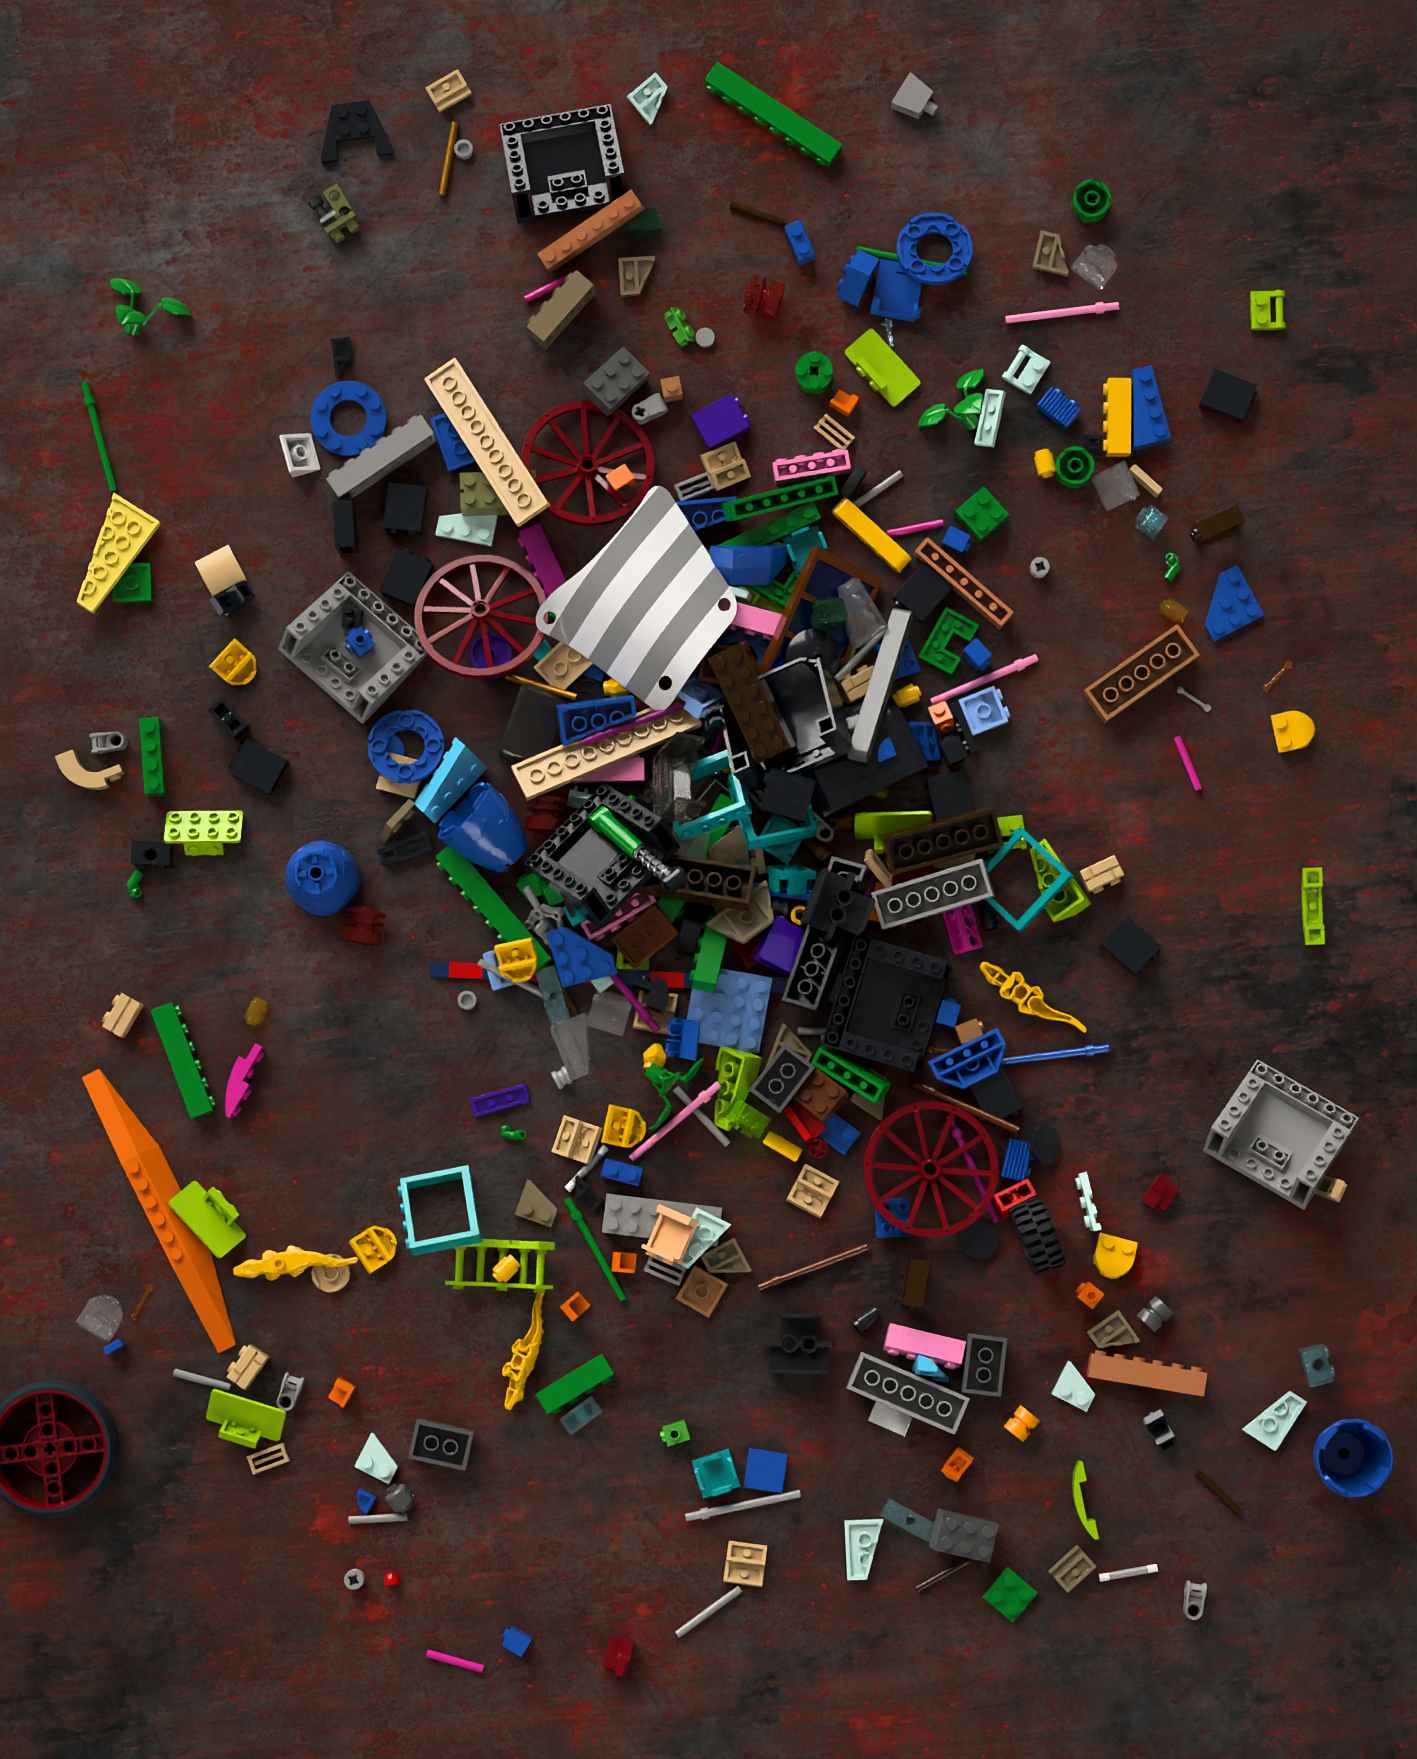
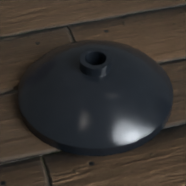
M805 629L798 632L788 643L785 652V663L800 657L815 659L818 654L833 677L839 667L840 652L836 641L827 632L820 629Z

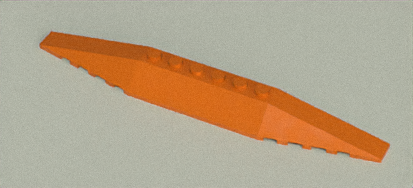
M97 1069L82 1077L116 1154L178 1279L217 1352L221 1353L236 1345V1341L227 1314L226 1304L224 1303L212 1252L168 1205L169 1201L182 1190L158 1143L155 1142L148 1130L141 1124L137 1116L127 1106L126 1102L117 1093L102 1071Z

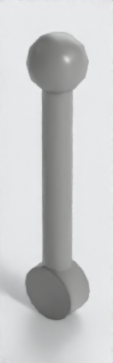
M1182 686L1177 687V692L1179 694H1184L1185 696L1193 700L1195 703L1203 707V710L1205 712H1209L1211 710V706L1209 704L1205 705L1204 703H1202L1201 701L1187 693Z

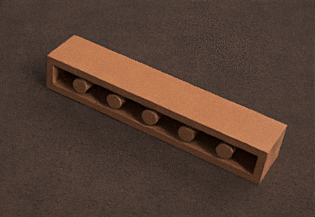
M631 189L537 254L547 270L552 273L645 210V208Z
M928 537L915 550L914 556L918 560L926 563L956 593L999 630L1013 615L1014 612Z
M1095 1350V1354L1090 1353L1087 1377L1204 1397L1207 1373L1202 1372L1203 1368L1191 1366V1370L1183 1369L1184 1365L1172 1363V1367L1165 1366L1163 1361L1158 1360L1147 1363L1145 1358L1134 1357L1133 1360L1126 1359V1355L1114 1353V1357L1106 1356L1107 1352Z

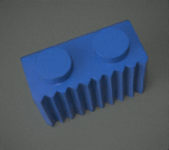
M799 220L786 225L784 235H786L785 238H787L797 265L801 266L815 260V252L802 221Z
M1051 387L1037 404L1036 408L1066 431L1080 414V405L1072 399L1070 401L1066 399L1064 392L1060 389Z
M975 638L963 650L961 658L967 660L969 666H972V669H975V671L979 669L983 671L990 665L992 653Z
M1009 1139L1001 1177L1017 1181L1029 1178L1031 1168L1028 1167L1029 1159L1033 1160L1028 1148L1030 1143Z
M607 1158L604 1161L601 1177L639 1186L643 1168Z

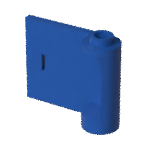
M880 259L870 314L915 322V319L920 318L921 313L918 302L922 283L910 277L903 270L899 262Z

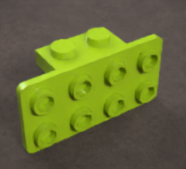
M874 329L866 331L845 350V355L857 367V372L862 377L865 376L872 389L878 391L893 407L897 406L920 385V380Z
M169 811L166 816L164 842L167 844H183L186 855H224L223 843L241 842L243 812Z
M930 811L856 813L855 839H874L875 854H884L880 835L932 822V813Z
M193 1181L168 1203L172 1210L219 1259L246 1237V1234L234 1222L239 1216L237 1209L232 1204H229L224 1195L214 1187L206 1192L197 1181Z
M213 1389L211 1392L206 1414L207 1420L222 1424L218 1435L219 1438L254 1449L260 1437L279 1441L286 1417L284 1410L217 1389Z

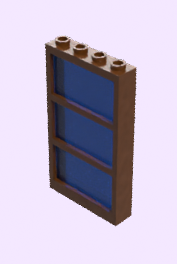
M811 547L759 666L762 674L786 664V648L790 640L798 632L805 629H820L830 634L838 645L840 663L835 673L836 675L849 659L882 583V579L820 547Z

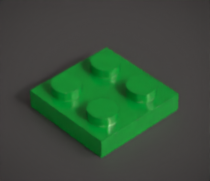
M131 563L113 587L114 603L152 602L151 563Z
M1007 1566L982 1597L1013 1623L1038 1592Z

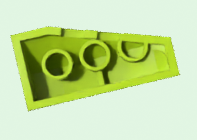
M1046 839L1039 842L1065 867ZM1032 847L1030 854L1042 895L1062 873ZM1072 878L1048 903L1045 910L1053 922H1057L1078 914L1091 905L1075 879Z

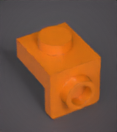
M945 701L928 707V712L938 735L955 729L953 716Z
M1087 1281L1085 1284L1082 1282L1078 1286L1075 1297L1093 1309L1104 1296V1293Z
M957 1447L945 1462L941 1471L947 1478L958 1482L974 1458L960 1447Z

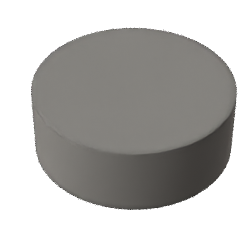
M464 139L459 140L454 146L456 156L462 160L469 159L473 155L471 142Z
M701 328L697 331L696 342L700 347L708 348L714 343L715 336L711 329Z
M463 991L459 994L457 1002L462 1009L471 1010L477 1004V997L471 991Z

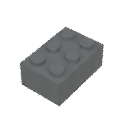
M622 347L583 383L581 392L609 417L648 381L650 372Z
M784 1044L750 1087L749 1091L780 1114L815 1067Z
M967 1333L961 1392L1001 1397L1007 1347L1006 1337Z
M418 1418L408 1458L466 1471L475 1430Z
M938 1508L929 1547L936 1551L990 1563L999 1524L994 1521Z

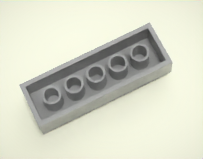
M422 415L411 417L407 421L408 424L395 428L387 438H380L376 441L374 447L364 449L360 452L359 457L356 459L351 458L344 463V467L331 471L326 480L339 499L348 498L351 500L437 442L433 431Z
M984 859L975 860L871 893L872 898H875V908L882 930H888L995 897Z
M607 1194L602 1232L650 1238L660 1215L656 1211L659 1204L688 1217H692L697 1207L721 1219L722 1208ZM718 1239L711 1246L718 1247Z
M862 1351L846 1386L849 1390L954 1435L970 1399L965 1395Z

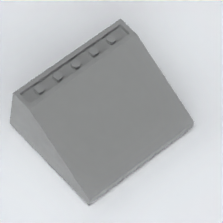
M349 571L286 627L278 647L281 653L362 724L380 708L427 655L419 642L416 630ZM344 609L363 610L362 629H367L373 637L374 648L361 659H358L354 653H349L345 647L346 634L352 629L341 627Z
M1257 1059L1212 1125L1203 1151L1305 1210L1358 1122L1359 1117Z

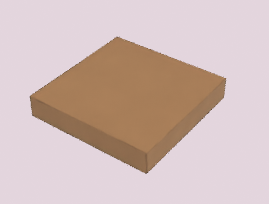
M694 1265L676 1299L709 1318L728 1284Z

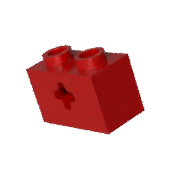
M1025 1179L993 1195L994 1205L1002 1219L1010 1216L1009 1210L1012 1206L1037 1197L1029 1179Z

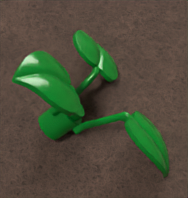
M113 278L109 282L115 291L131 296L130 307L117 305L115 308L120 325H126L125 331L131 335H139L142 325L146 326L147 321L161 307L164 311L172 314L192 317V313L182 302L173 298H162L161 303H158L145 318L141 312L133 310L134 294L141 293L140 287L133 281L124 278Z
M984 369L970 371L959 378L956 387L958 390L964 389L965 399L955 406L954 412L946 409L945 404L934 405L921 416L918 428L935 425L944 419L946 413H949L958 422L962 421L967 430L975 429L979 424L976 414H982L983 396L981 393L968 395V389L975 388L982 381Z
M700 1055V1060L684 1076H680V1071L674 1074L666 1069L662 1070L655 1063L647 1069L644 1075L652 1081V1085L659 1092L658 1097H662L666 1103L665 1110L660 1115L656 1124L649 1127L651 1131L659 1127L668 1118L674 1105L670 1104L665 1094L677 1079L684 1081L683 1084L688 1083L699 1071L704 1055Z

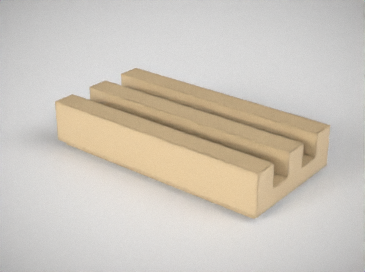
M827 414L814 427L816 432L837 449L846 450L855 439L851 433ZM825 421H828V422H829L831 425H833L837 430H839L842 434H844L847 438H849V440L847 441L844 437H842L839 433H837L833 428H831L828 424H826ZM823 426L824 428H826L830 433H832L841 442H843L844 446H841L837 441L830 437L820 427Z
M1136 464L1130 468L1128 474L1155 498L1161 493L1163 489Z
M869 849L865 852L864 862L885 888L891 887L893 875L888 872V868L875 852Z
M284 1442L247 1456L253 1475L290 1461ZM281 1448L282 1452L255 1462L252 1460V1458ZM282 1455L284 1456L283 1460L255 1469V1466Z

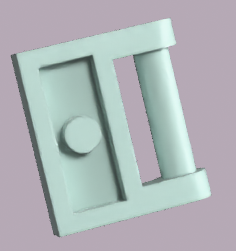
M1021 345L1018 349L1019 353L1008 371L1004 372L1002 378L1031 395L1048 368L1050 361L1031 351L1027 346ZM1024 357H1029V362L1019 378L1016 379L1013 375Z

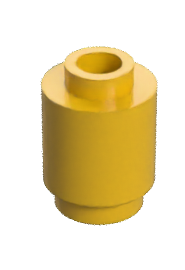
M1049 449L1036 451L1034 461L1038 476L1043 478L1054 476L1055 462L1053 454L1050 453Z
M911 683L895 691L896 693L892 697L899 708H905L920 701L919 696L922 694L918 686H913Z
M799 905L792 909L790 918L793 924L805 925L801 924V920L796 918L798 913H804L805 906Z
M512 1255L505 1256L492 1269L494 1271L492 1276L499 1283L502 1281L506 1283L518 1271L521 1265Z

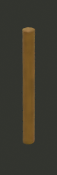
M457 122L451 123L439 189V196L446 197L459 126Z
M507 673L505 677L507 681L573 701L578 699V694L527 678Z

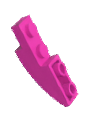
M255 1043L246 1059L239 1056L232 1069L225 1100L226 1116L228 1118L237 1117L242 1109L240 1106L243 1099L247 1100L252 1091L250 1089L251 1084L245 1080L252 1077L255 1071L253 1069L255 1063H259L265 1054L262 1052L264 1047Z

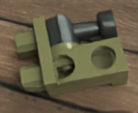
M335 184L323 192L325 199L333 210L326 211L323 207L324 200L321 196L311 199L308 205L312 210L316 209L321 225L328 237L339 243L345 238L341 232L342 229L347 227L352 234L360 228L356 214L338 184Z

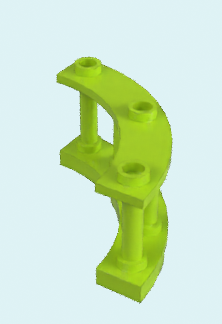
M482 1239V1243L467 1245V1247H476V1281H463L464 1250H466V1246L454 1248L456 1250L455 1281H445V1285H453V1289H464V1286L496 1287L498 1291H507L508 1287L534 1289V1293H545V1289H553V1285H544L545 1254H547V1250H555V1242ZM487 1247L498 1248L499 1262L505 1256L507 1257L509 1248L519 1249L521 1265L519 1283H505L503 1281L501 1283L484 1282L485 1251H487ZM530 1249H535V1253H537L536 1284H527L528 1253H530Z

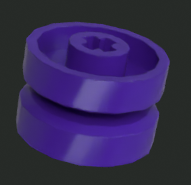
M488 632L493 667L513 660L510 644L500 634ZM482 635L478 636L470 647V658L473 668L478 669L488 668ZM506 674L501 675V676H498V677L486 678V679L496 680V679H499V678L504 677Z

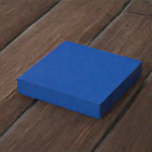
M749 1448L743 1487L782 1493L788 1454Z

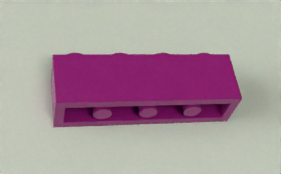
M540 523L520 531L518 542L522 549L526 548L528 553L525 556L529 566H534L536 572L533 575L538 582H541L547 599L566 580Z

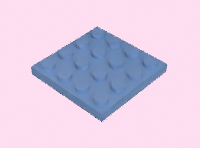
M720 968L714 993L692 989L687 1020L700 1022L698 1043L719 1047L725 1046L759 1054L772 977Z

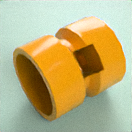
M1020 1405L1014 1412L1015 1417L1010 1418L1004 1427L1024 1442L1030 1434L1029 1430L1034 1429L1040 1420Z

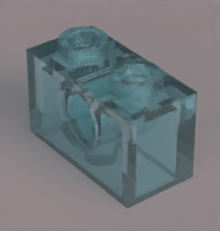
M1150 505L1148 509L1144 507L1135 519L1138 521L1135 527L1154 540L1169 518Z
M1317 1343L1298 1349L1309 1387L1313 1388L1334 1382L1333 1377L1336 1375L1333 1365H1329L1328 1362L1330 1353L1327 1346H1324L1323 1343ZM1317 1359L1322 1361V1367L1319 1370H1315L1313 1367V1363Z
M591 1395L559 1420L569 1434L572 1435L601 1414L603 1410Z

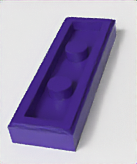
M526 1083L470 1098L475 1117L531 1102Z

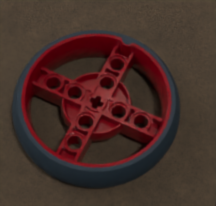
M60 1380L34 1382L19 1388L0 1404V1436L7 1419L13 1411L33 1398L36 1401L38 1421L27 1432L23 1443L0 1446V1496L14 1508L33 1516L47 1518L67 1516L92 1504L111 1482L119 1459L118 1431L107 1407L87 1389L71 1382ZM56 1395L71 1398L83 1405L97 1421L101 1433L77 1436L72 1427L59 1420ZM45 1404L51 1407V1413L49 1415H46L43 1412V1407ZM47 1424L53 1426L52 1434L46 1433L45 1426ZM87 1439L93 1440V1449L86 1447ZM68 1441L73 1442L75 1445L73 1452L69 1451L66 1447ZM51 1444L55 1446V1451H52V1454L47 1449ZM29 1446H33L36 1449L35 1456L28 1454ZM10 1448L16 1450L17 1456L14 1459L10 1458L8 1454ZM104 1452L100 1470L94 1481L82 1493L67 1500L65 1474L75 1466L79 1455ZM25 1461L31 1471L43 1477L46 1502L31 1499L19 1492L6 1477L1 1464ZM51 1463L56 1464L58 1468L56 1473L50 1472L49 1465ZM52 1483L59 1485L58 1493H54L51 1490Z

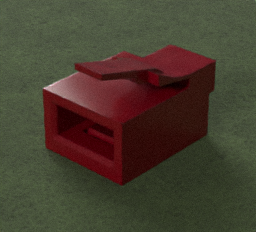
M1158 1175L1141 1200L1152 1209L1155 1208L1158 1212L1163 1213L1180 1188L1170 1182L1172 1178L1168 1175Z
M611 1635L602 1667L616 1670L615 1675L622 1677L623 1672H627L634 1640Z

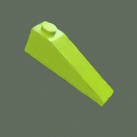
M725 1046L720 1047L716 1061V1070H718V1083L722 1087L718 1090V1099L715 1101L714 1124L730 1131L750 1092V1087L758 1076L761 1057L747 1051Z

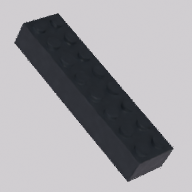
M833 856L828 866V871L845 878L848 873H855L856 875L850 890L865 896L873 874L868 866ZM844 893L839 894L840 901L843 903L847 901V896ZM835 910L832 913L834 920L839 921L840 919L839 912ZM807 925L781 1000L788 1006L823 1016L852 932L836 926L832 939L827 941L824 940V931Z

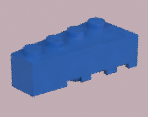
M1152 365L1134 369L1131 373V452L1165 444L1171 439Z
M737 497L679 501L676 504L694 532L725 522L726 518L722 503L736 500Z
M633 695L556 705L562 745L636 716Z

